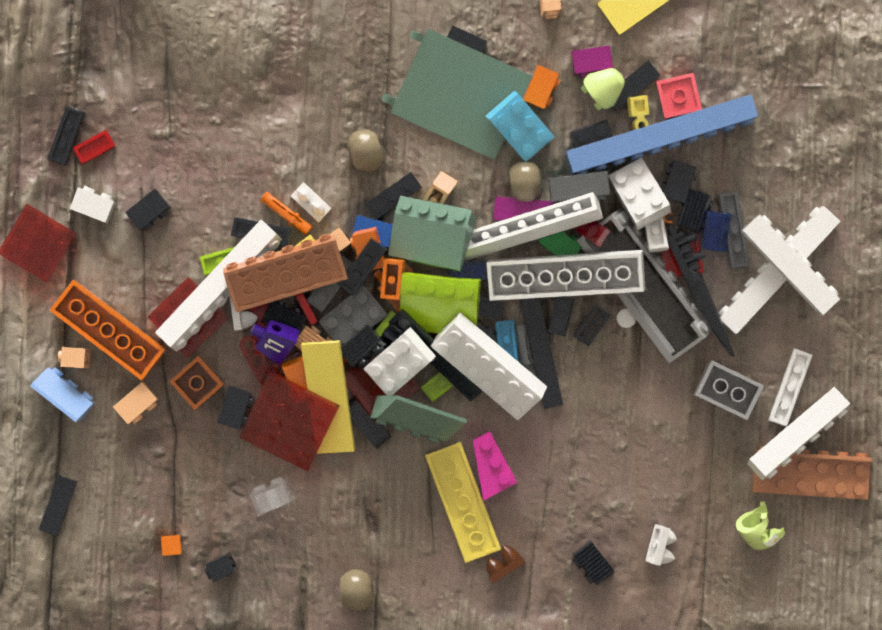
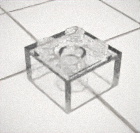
M281 476L271 480V485L265 487L264 484H261L252 489L253 492L249 496L257 516L296 500L288 478L283 479Z

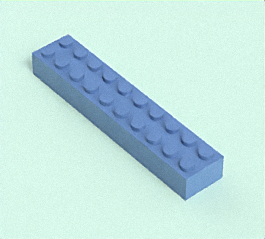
M751 94L566 151L564 155L571 176L588 174V171L593 169L594 172L605 170L607 168L606 165L609 164L615 167L624 164L625 160L631 158V161L638 160L645 153H649L651 156L660 153L662 148L665 147L668 150L677 148L684 141L686 144H690L699 140L701 136H704V139L713 137L720 130L726 133L734 130L737 125H740L741 128L754 123L758 113Z

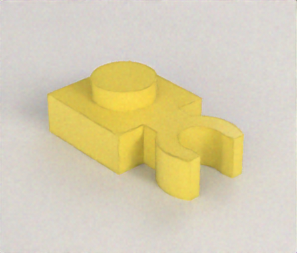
M648 96L627 98L629 117H634L632 122L633 130L639 129V122L642 123V128L648 126V121L644 116L649 115Z

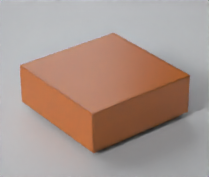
M181 535L161 536L162 556L182 554Z

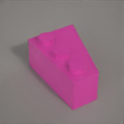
M490 431L473 439L484 501L516 484L517 481Z

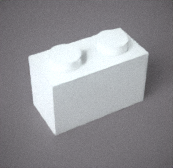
M84 186L83 189L78 187L70 209L108 224L116 202L112 201L113 197L102 193L101 196L94 194L95 190Z

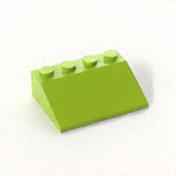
M404 272L401 278L400 310L406 311L426 332L439 333L459 313H462L477 326L481 279Z

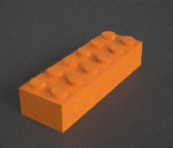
M76 280L71 281L49 310L141 381L147 378L167 351L166 348Z

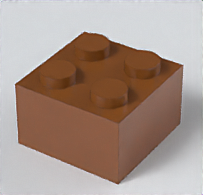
M197 356L169 381L194 410H198L226 385L201 356Z

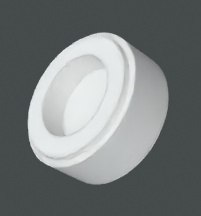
M622 309L617 314V323L623 328H629L636 322V319L628 309Z

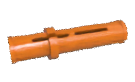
M268 191L260 199V202L285 219L289 226H294L305 236L313 227L302 219L298 212L294 213Z

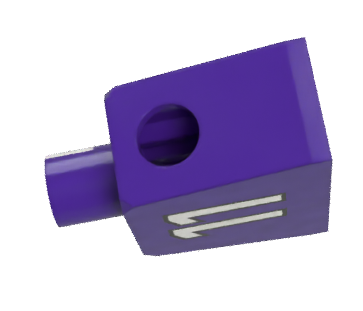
M270 320L265 328L255 323L250 330V334L258 338L255 348L280 365L296 344L300 330Z

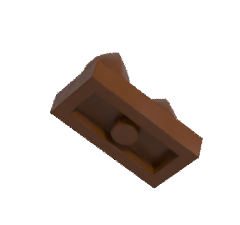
M503 544L501 549L502 559L506 566L492 558H489L487 561V572L492 583L525 564L522 556L507 545Z

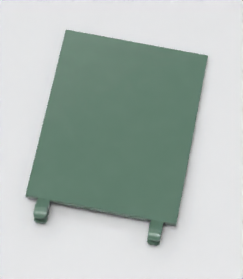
M427 29L425 35L414 30L411 31L410 38L421 42L397 98L384 94L382 101L393 105L390 113L495 160L504 137L486 118V115L513 91L517 92L523 99L532 75L433 30Z

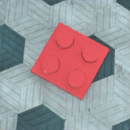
M694 73L656 81L664 119L702 110Z

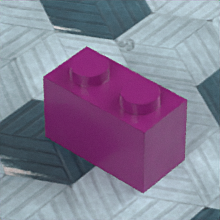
M610 45L571 52L574 76L579 75V78H585L590 73L613 68Z

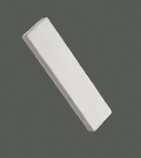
M793 349L768 421L787 427L812 358L811 354Z

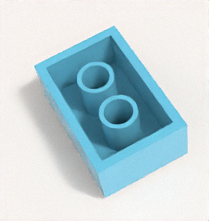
M515 91L486 115V118L525 162L555 137Z

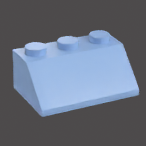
M56 367L53 369L47 368L30 386L75 422L82 421L95 405V402L92 401L94 397L86 391L82 393L78 390V385L71 379L68 381L62 377L63 373Z

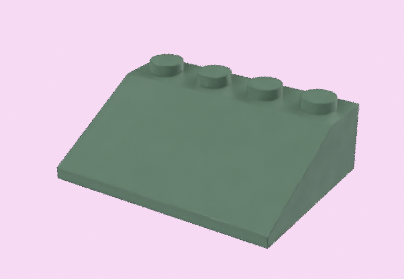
M400 196L394 214L388 256L461 272L477 218L473 211L469 209Z
M377 396L370 417L376 420V424L382 426L390 424L393 425L394 430L400 432L407 430L411 432L410 435L418 438L425 436L428 437L427 441L436 444L439 441H447L467 422V419L400 396Z

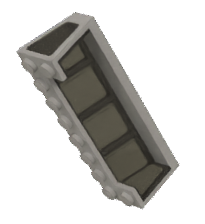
M621 207L600 222L601 225L610 230L600 247L584 236L579 238L577 242L582 246L585 253L643 250L644 292L616 294L668 363H671L702 341L712 329L696 302H693L689 297L688 290L677 281L676 274L673 271L668 272L665 268L666 262L664 258L660 255L658 256L656 252L649 253L648 243L642 235V229H636L626 210Z

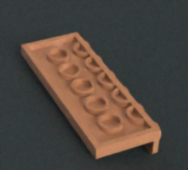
M325 234L320 236L318 240H305L298 246L288 245L278 252L268 251L258 258L252 256L246 258L245 262L227 264L223 268V275L236 312L348 279L335 235Z
M805 449L799 455L796 453L792 455V461L785 467L782 465L776 469L778 471L777 474L771 479L767 477L762 481L753 471L752 492L868 500L870 462H872V458L867 457V453H856V456H848V452L837 451L836 455H829V451L817 450V454H812L810 450Z

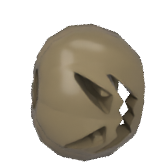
M368 129L352 133L348 139L347 148L353 166L365 172L376 170L383 162V154L376 133Z
M531 161L515 163L509 169L513 198L523 202L537 200L543 191L539 167Z
M353 569L345 572L340 578L342 604L350 611H365L372 605L374 587L372 578L367 572L362 569Z

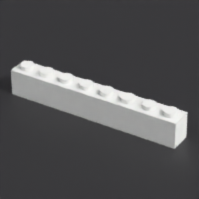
M592 192L474 229L464 262L603 219L600 202Z
M825 206L816 207L809 214L811 218L807 222L803 221L796 228L798 232L794 236L790 235L785 240L788 245L792 244L799 251L797 254L802 259L807 258L841 222ZM770 262L768 265L764 263L757 270L759 274L755 279L751 277L744 284L746 288L742 293L738 291L731 298L733 302L729 307L725 305L719 311L723 325L734 335L745 326L786 281Z
M260 220L155 333L176 352L185 347L188 339L199 332L204 322L210 320L214 312L223 306L230 296L223 275V268L229 263L237 262L238 264L245 262L246 258L252 256L258 258L268 251L275 250L282 238Z

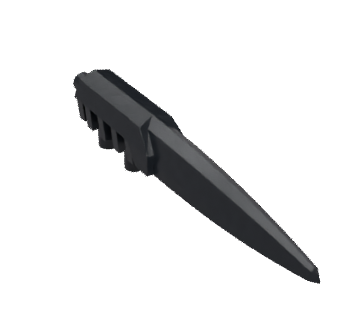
M673 225L667 228L671 236L667 241L680 272L710 328L728 354L734 357L733 349L702 274L697 272L701 269L697 261L706 256L703 250L694 254L689 243L698 240L695 233L688 236L683 231L677 233Z

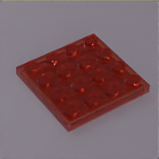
M270 371L239 438L308 472L340 405Z

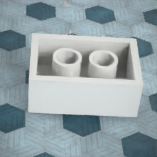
M642 157L608 175L610 185L637 230L671 212L668 200Z
M410 327L370 362L364 370L387 396H392L436 356Z

